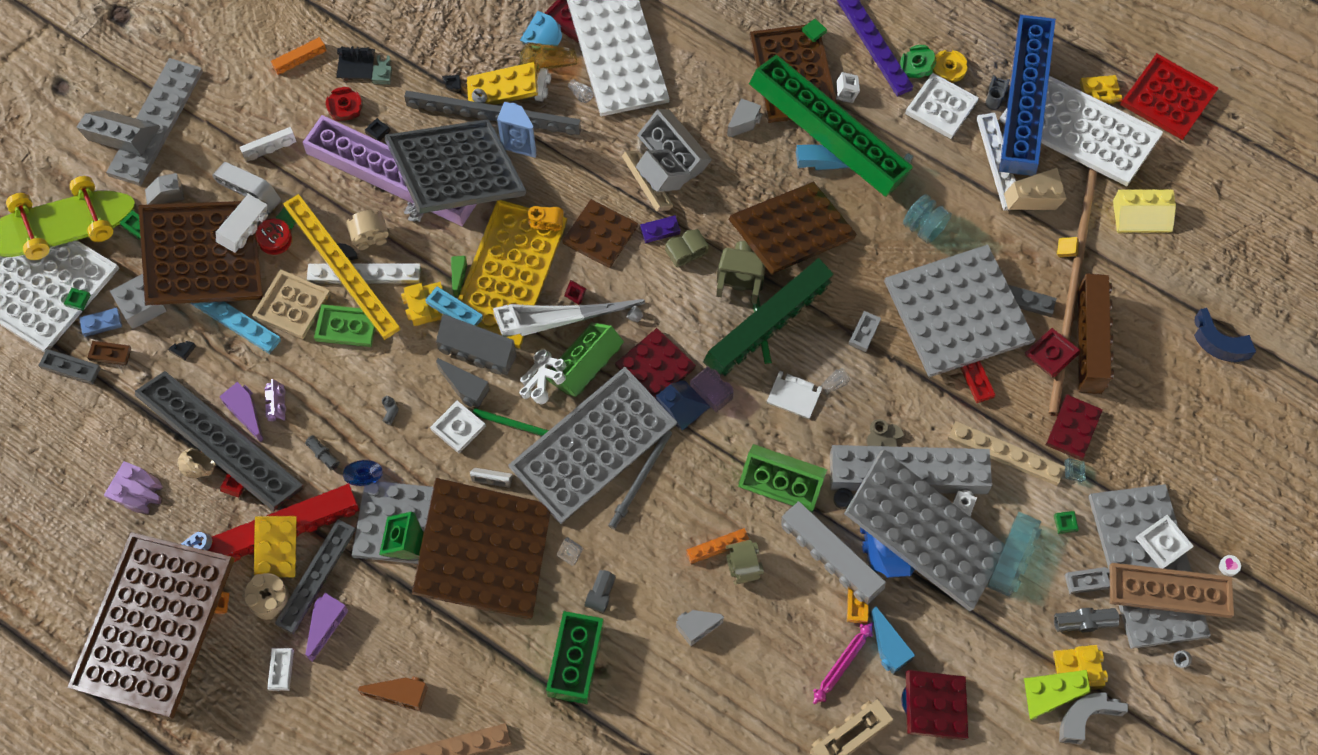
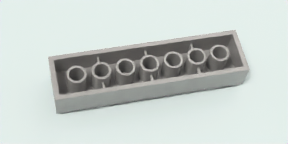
M832 445L830 451V490L845 488L850 491H857L882 450H886L939 493H957L958 490H969L973 494H988L992 487L990 449Z

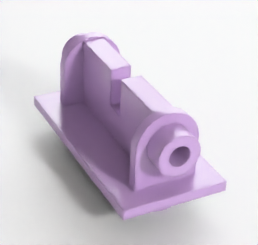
M271 379V383L266 384L265 401H272V403L266 404V418H268V421H275L278 417L285 421V388L283 384L274 379Z

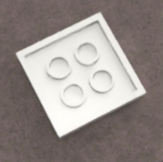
M932 73L906 109L905 114L952 139L979 98Z

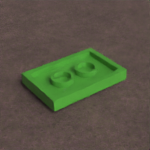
M321 304L314 339L317 342L372 347L375 327L361 308Z

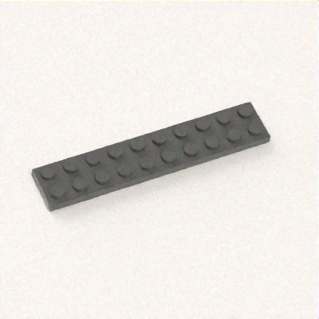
M166 371L135 390V396L273 512L302 490L303 484Z

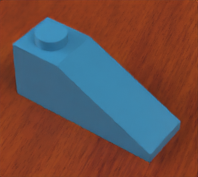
M875 607L871 612V618L880 659L882 660L881 664L885 670H890L894 674L911 662L915 654L880 610Z

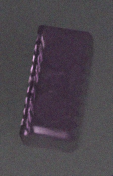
M707 366L691 380L690 386L717 413L727 403L732 401L734 390L728 382L725 383L720 379L721 377L715 369L712 370Z

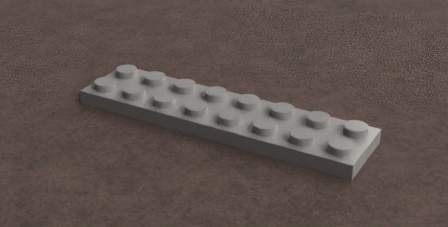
M169 58L136 119L157 124L160 126V129L142 156L119 149L106 171L109 177L138 186L142 185L202 75L203 70L201 67Z

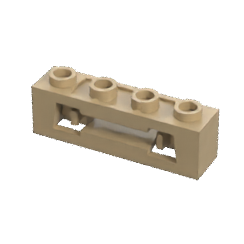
M878 699L873 703L869 700L861 707V712L857 715L855 713L849 715L844 720L846 722L844 725L833 727L828 732L829 736L824 740L821 737L812 744L813 748L810 754H836L839 749L835 743L858 727L862 720L869 715L870 717L864 722L867 729L844 745L840 753L837 754L850 755L890 725L893 718ZM877 723L876 726H874L872 729H870V727H871L873 724Z

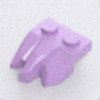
M124 461L104 496L107 499L124 505L129 510L149 514L150 509L147 507L149 503L161 504L162 498L154 492L161 490L163 486L156 477L147 471Z

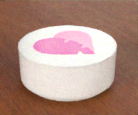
M1227 555L1220 560L1219 569L1226 576H1234L1240 571L1241 563L1237 557Z

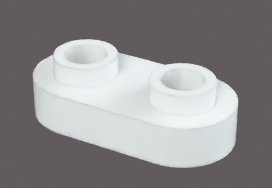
M540 69L537 80L538 96H535V101L543 102L544 98H547L548 88L546 87L547 83L550 84L551 73H549L548 69Z

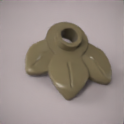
M877 419L870 425L871 433L867 437V445L897 447L896 439L903 437L904 433L899 426L888 424L882 419ZM880 427L883 431L879 432L876 428Z

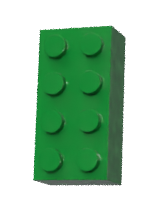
M563 611L546 688L547 697L588 704L604 629V618Z

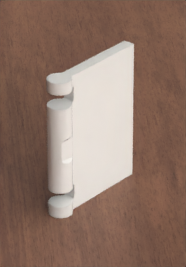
M779 371L766 403L810 419L823 387L818 386L817 391L814 392L812 391L813 383L787 374L786 379L783 380L781 379L783 372Z

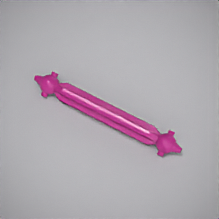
M872 622L867 625H860V633L855 635L824 678L820 689L813 690V704L827 701L826 693L833 689L865 644L866 637L871 638L873 636Z

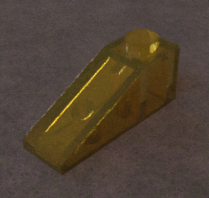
M527 42L519 54L521 65L534 62L537 71H540L541 68L554 69L573 66L578 63L574 48Z

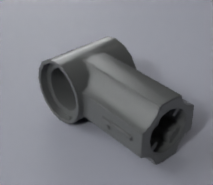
M599 570L594 586L587 595L585 607L605 613L616 575L606 570Z

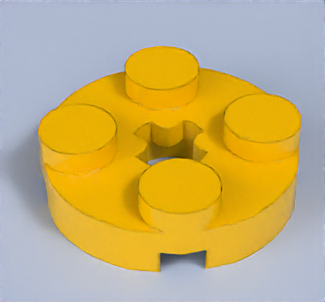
M947 50L940 51L935 55L936 65L933 68V73L951 83L963 79L967 71L965 56L955 50H952V52H946ZM946 64L953 65L952 69L947 68Z

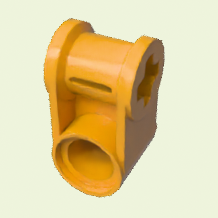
M533 206L528 210V224L532 229L560 231L563 226L564 211L559 207Z

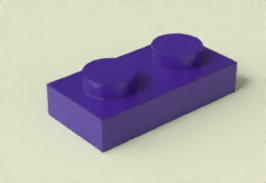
M675 215L640 224L645 243L680 235L681 232Z

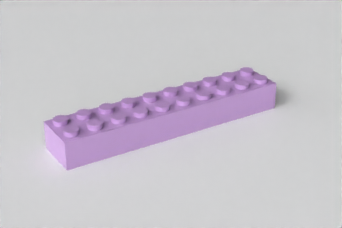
M321 115L303 141L306 154L414 203L386 144ZM477 204L433 211L432 213L463 226Z

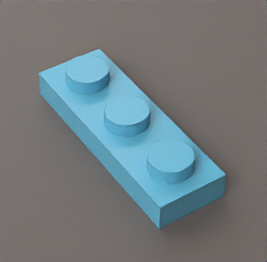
M436 287L426 299V304L442 314L477 326L483 319L482 314L439 287Z

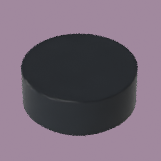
M841 488L835 492L833 502L836 507L847 509L854 496L850 490Z

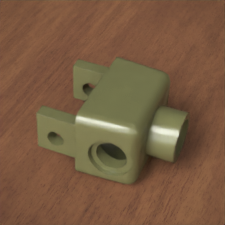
M746 241L737 242L735 249L725 248L723 250L717 271L718 285L716 297L722 298L724 285H727L737 291L753 290L751 303L757 304L759 291L763 289L765 265Z

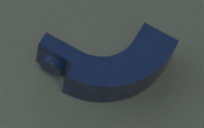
M1208 308L1198 311L1194 321L1199 329L1194 336L1198 344L1207 353L1228 362H1241L1250 360L1256 350L1250 335L1241 337L1225 336L1216 329Z

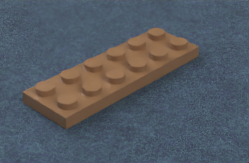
M1111 563L1109 565L1110 604L1232 618L1234 616L1232 577Z

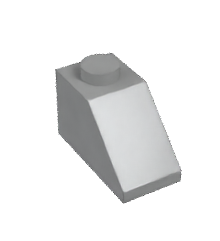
M741 98L728 125L727 136L733 137L753 130L756 123L759 124L762 119L763 113H760L761 105Z
M177 173L159 176L145 189L147 205L184 200L183 186Z
M692 610L689 613H682L677 618L676 628L688 644L692 646L723 623L724 617L722 614Z

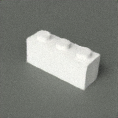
M248 194L216 231V242L234 253L239 248H243L247 238L256 232L260 222L267 219V204Z

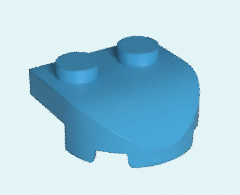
M537 11L520 41L525 45L535 48L538 52L546 53L545 50L554 49L560 43L563 35L560 28L561 25L550 15Z

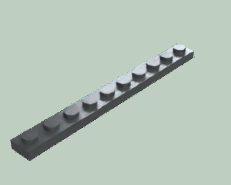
M407 90L404 95L406 106L413 109L420 108L431 112L438 111L449 115L456 114L463 117H474L481 120L489 119L496 122L502 106ZM524 110L534 129L540 128L552 132H564L569 135H580V119Z

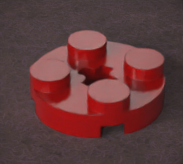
M339 87L331 92L332 94L329 98L327 96L326 108L329 115L335 121H346L360 116L362 100L357 91L355 92L349 87ZM343 101H346V103H347L346 106H340V105H342V102H343Z

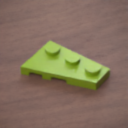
M1087 670L1024 678L1031 721L1046 712L1049 713L1055 710V708L1091 692Z

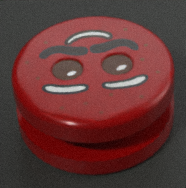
M276 218L265 220L256 230L255 235L259 247L267 254H281L288 250L292 244L291 231L283 220Z

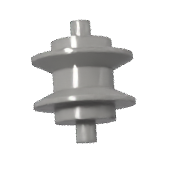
M407 203L408 206L404 214L410 215L408 220L420 222L424 213L419 214L414 203Z

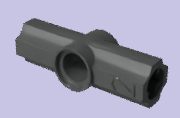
M1082 608L1075 612L1056 613L1054 615V626L1057 632L1079 630L1082 633L1092 632L1098 628L1118 627L1119 613L1116 608L1100 610Z

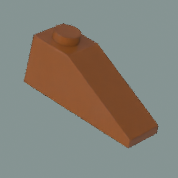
M413 676L412 679L405 677L359 686L358 691L365 697L421 711L428 687L423 679Z

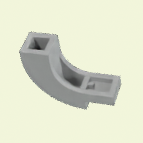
M1102 692L1084 696L1064 715L1060 725L1059 742L1081 744L1085 741V725L1089 716L1094 714L1123 716L1128 712V703H1121L1119 699H1109L1107 701V693Z

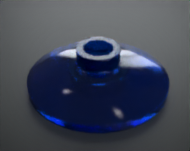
M371 460L355 461L344 468L343 479L354 486L370 485L381 478L383 473L382 467L377 462Z

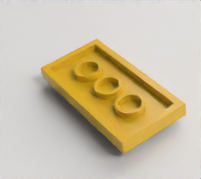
M531 62L468 76V101L474 102L472 93L477 88L485 91L487 94L485 104L491 105L538 96L536 64Z

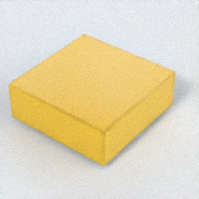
M1077 237L1059 238L1058 257L1077 256L1079 239Z

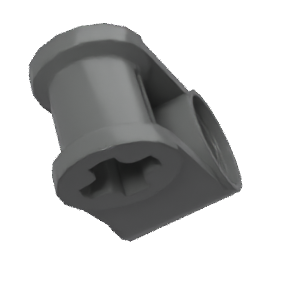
M996 75L992 76L985 101L989 109L997 110L1000 108L1010 79L1004 80L997 78Z

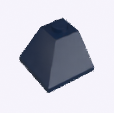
M685 380L670 384L656 395V400L677 422L676 426L681 431L710 408V405Z

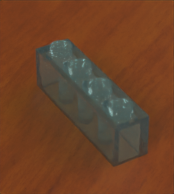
M1018 512L1004 543L999 561L987 585L988 588L1010 597L1013 591H1018L1021 584L1018 578L1020 574L1024 575L1028 566L1025 563L1027 556L1031 557L1035 549L1032 543L1034 539L1038 540L1042 531L1039 528L1040 520Z

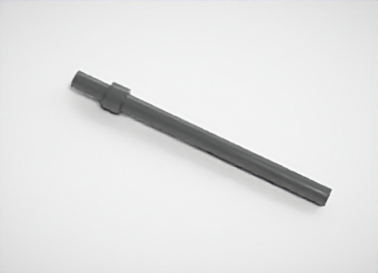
M670 430L660 438L623 502L615 509V515L608 525L611 529L615 530L620 520L629 511V505L671 437L672 432Z

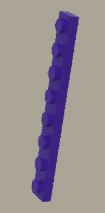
M837 0L896 96L912 91V83L860 1Z

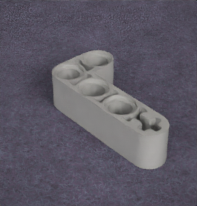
M224 162L212 175L220 185L243 196L250 194L266 203L268 215L281 202L280 197L269 182L227 162Z

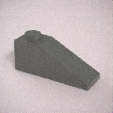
M437 358L436 363L439 371L462 402L469 407L475 406L479 408L490 390L488 381Z

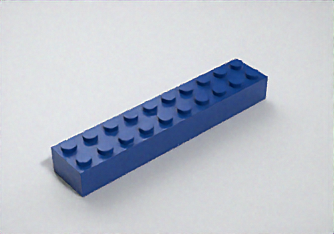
M1020 15L999 172L1029 176L1036 175L1040 156L1055 18Z

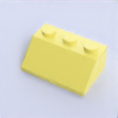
M1118 190L1113 200L1117 233L1173 232L1176 208L1174 190Z

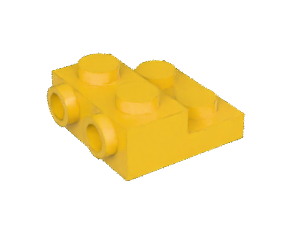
M441 281L425 286L419 283L403 288L402 300L409 307V309L405 310L408 321L412 320L414 326L442 319L443 314L426 304L427 297L436 287L443 290Z
M1097 645L1078 646L1075 649L1053 652L1057 674L1087 670L1090 690L1102 689L1105 683L1108 682L1107 671L1102 670L1101 662L1104 661L1103 652L1098 650Z

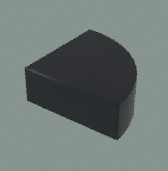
M460 74L442 76L443 83L447 89L462 93Z
M342 243L337 244L349 261L358 259L356 251L351 246Z
M185 341L173 344L168 350L185 361L196 345L193 342Z

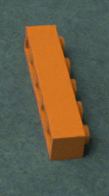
M318 37L272 60L271 64L277 75L324 53L326 51L325 44Z
M745 528L689 548L686 550V554L690 563L694 564L730 550H726V545L749 540Z

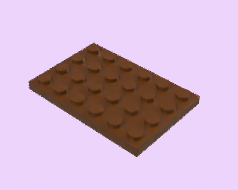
M805 25L750 31L756 69L775 55H778L837 104L822 37L813 42L802 32V27ZM762 95L768 123L792 120Z
M815 182L731 214L728 219L771 274L849 242L857 236V233Z

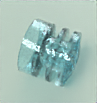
M924 194L910 207L902 224L906 228L910 227L911 232L919 229L917 236L929 244L943 231L952 213L943 206L935 209L937 202L934 199L931 200L928 194Z

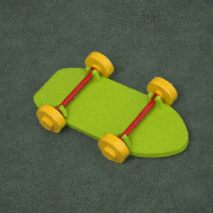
M79 176L71 181L70 190L74 195L73 197L33 208L32 200L28 194H13L6 201V206L11 214L0 219V256L17 257L25 255L30 260H39L47 256L50 252V247L85 237H90L94 242L108 240L113 235V228L120 225V222L132 210L134 211V199L120 192L95 191L94 181L89 176Z

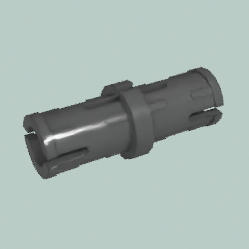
M315 435L310 436L306 440L305 445L313 451L315 457L321 460L330 471L338 467L340 462L329 452L330 449L327 446L321 444Z

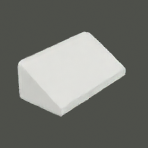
M474 468L470 471L472 482L507 488L511 486L513 475L510 473Z

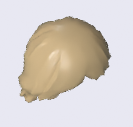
M194 448L185 450L178 457L179 470L188 478L209 476L216 466V463L202 451Z

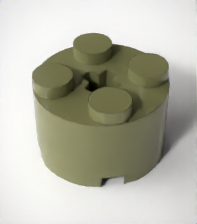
M746 540L726 545V550L730 549V554L726 555L731 577L736 576L737 579L733 581L734 584L737 585L760 579V575L764 574L762 563L758 562L756 554H759L757 543Z

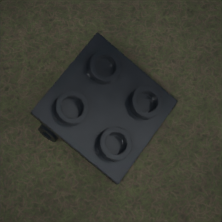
M344 46L337 48L339 60L336 78L372 79L375 49H370V47L360 48L359 46L357 48H354V46L351 48Z

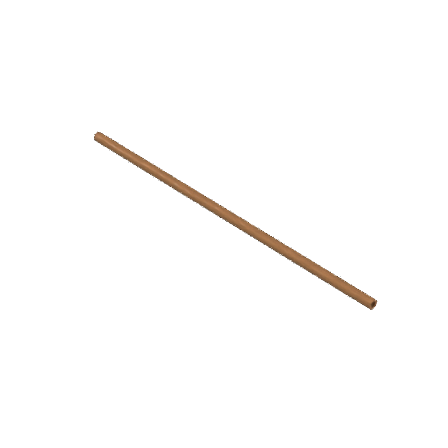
M1091 168L1088 169L1077 236L1079 239L1077 256H1074L1061 333L1068 341L1071 338L1097 171ZM1066 367L1054 377L1048 412L1052 416H1057L1059 412Z

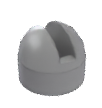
M477 88L472 93V99L474 102L485 103L487 94L484 90Z
M635 305L630 309L626 317L633 322H639L643 317V313Z
M1182 650L1174 654L1173 661L1176 666L1183 668L1191 664L1192 657L1189 652ZM1186 656L1187 660L1181 662L1180 658Z

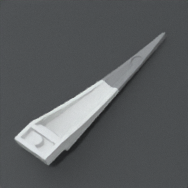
M639 299L575 306L510 304L493 308L502 336L507 337L516 334L525 336L624 310L635 305H643L645 300Z

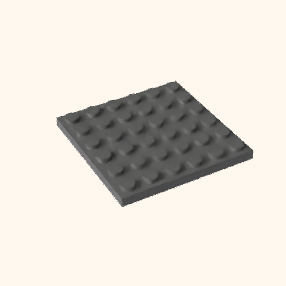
M489 119L385 135L386 144L419 214L526 195V189Z

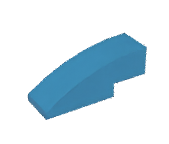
M808 144L796 146L798 168L815 167V170L850 168L823 145Z

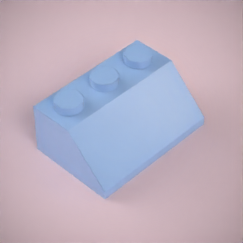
M504 102L497 118L500 142L507 151L536 158L534 129L530 119L522 106L516 103Z

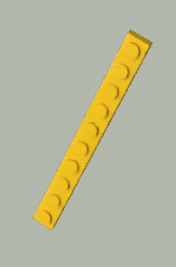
M298 194L284 202L283 205L382 338L386 340L400 331L399 325L301 196Z

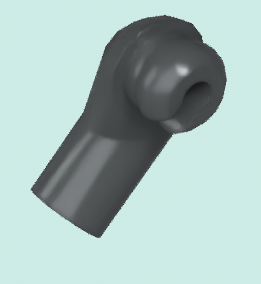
M385 396L382 399V404L387 413L382 421L387 425H391L399 408L393 398Z

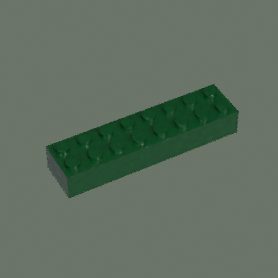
M819 258L713 346L706 354L703 363L717 378L722 375L727 376L733 370L736 363L740 365L747 358L746 356L750 351L754 353L764 340L768 341L777 329L781 330L791 317L795 318L804 306L808 307L817 295L821 296L832 283L831 278L834 273Z

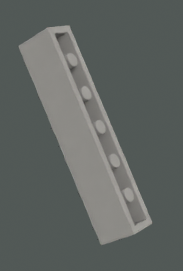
M799 501L782 516L781 526L783 530L796 537L797 543L801 547H806L815 560H820L830 574H835L845 588L850 587L857 600L860 602L864 601L868 605L885 589L886 582Z

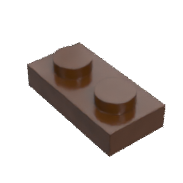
M92 341L87 358L89 361L127 366L132 348L130 345Z

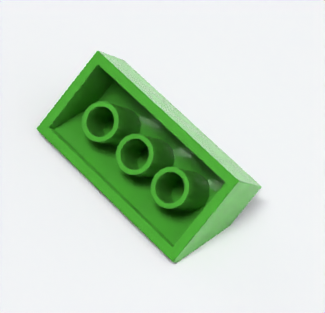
M591 322L559 358L563 359L566 363V368L561 371L566 376V380L562 384H556L553 379L546 377V380L567 395L577 396L581 394L584 387L596 377V373L608 363L611 356L620 350V346L624 343L623 339L612 326ZM553 366L550 368V370L556 371Z
M753 444L748 452L738 487L792 506L799 501L813 513L828 469Z

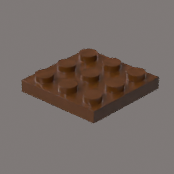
M591 199L562 240V243L592 260L611 268L638 228V223Z

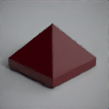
M570 280L564 296L580 305L587 289Z

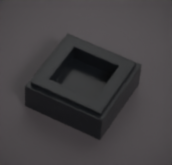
M378 118L365 128V133L377 141H381L391 131Z

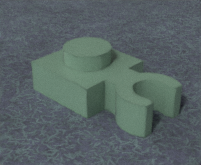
M378 55L376 58L378 65L373 66L372 83L390 85L392 75L390 56L387 55V59L381 61V57Z

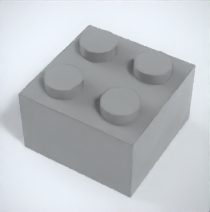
M669 149L648 150L636 165L640 175L657 192L680 190L691 174Z
M143 274L110 291L132 329L166 312L163 305L145 306Z

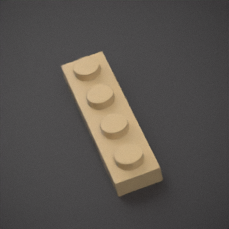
M625 151L622 155L624 161L655 210H670L673 204L666 193L653 190L651 184L640 175L636 168V165L642 158L640 152Z

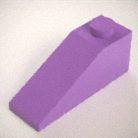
M236 382L219 397L236 418L261 442L263 441L255 404L250 396L253 393L246 385L242 387Z
M327 593L323 597H319L314 604L315 608L313 609L305 654L312 662L348 612L347 607Z

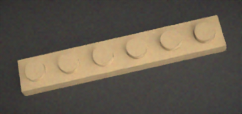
M955 421L947 439L968 449H990L991 459L1058 486L1065 466Z

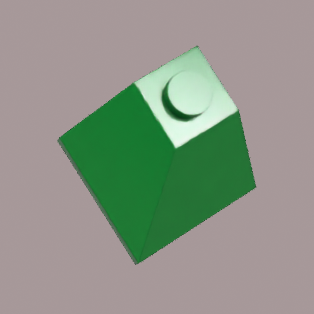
M411 511L387 517L379 555L407 560L419 558L424 532L414 512Z

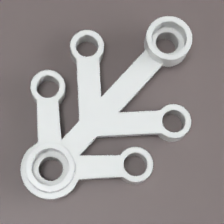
M544 349L539 350L534 355L535 364L521 377L520 381L525 387L519 392L524 399L532 397L540 405L546 403L549 399L548 392L545 390L546 377L553 379L556 384H562L566 380V376L561 372L566 368V363L563 359L552 358L551 353ZM547 365L553 366L556 371L547 369ZM538 382L537 388L532 391L531 389Z

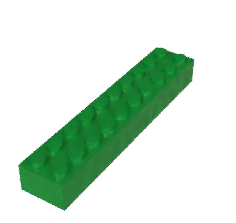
M775 55L755 70L749 82L750 86L883 196L887 197L905 181L913 168L911 164L778 55Z

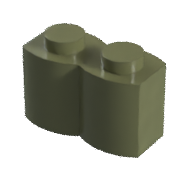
M698 229L687 230L683 236L673 237L665 244V251L675 267L683 266L691 260L704 256L708 253L709 245Z

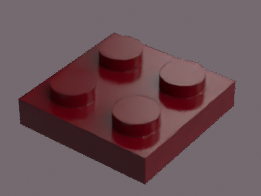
M1053 328L1025 352V356L1051 378H1054L1080 354V350Z

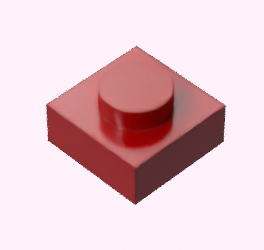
M227 474L220 486V492L239 498L244 489L229 474Z

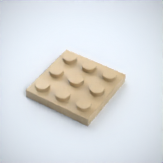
M280 269L252 316L256 320L304 339L320 312L321 304H325L331 293L326 288Z

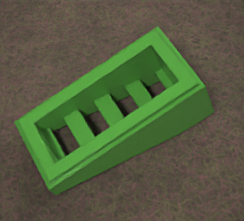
M452 256L451 258L452 290L455 298H459L467 269L466 256Z

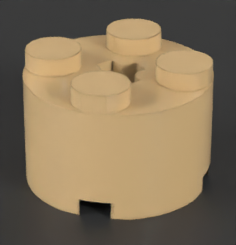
M373 210L361 211L352 215L353 219L351 221L347 220L346 223L352 244L357 246L358 250H365L369 245H383L387 242L388 231L381 211H378V213H374Z
M273 574L255 575L245 589V602L257 617L265 620H272L279 616L290 599L289 591L283 581Z

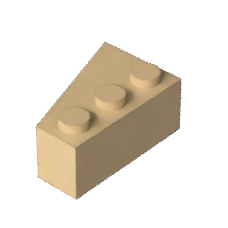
M1058 168L1016 181L1004 193L1008 210H1056L1067 199Z

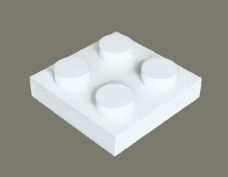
M456 401L430 428L444 442L460 453L486 425L459 401Z
M1168 515L1136 537L1140 545L1159 568L1162 569L1194 547Z

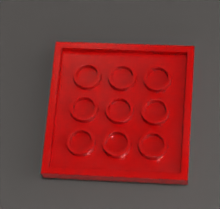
M1156 53L1120 105L1183 140L1219 88Z

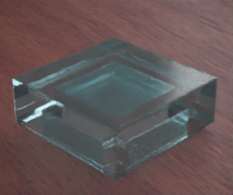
M1071 458L1066 459L1065 478L1078 482L1085 481V462Z

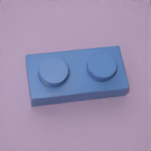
M117 308L79 317L84 337L122 327L120 313Z

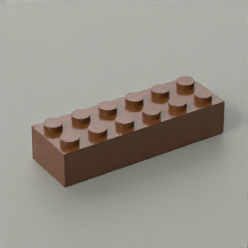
M1086 273L1078 289V349L1080 350L1078 355V380L1080 393L1102 394L1105 388H1108L1110 380H1113L1114 369L1111 368V362H1113L1114 352L1111 351L1113 334L1110 333V328L1113 325V317L1110 316L1113 301L1110 299L1112 283L1109 282V275Z

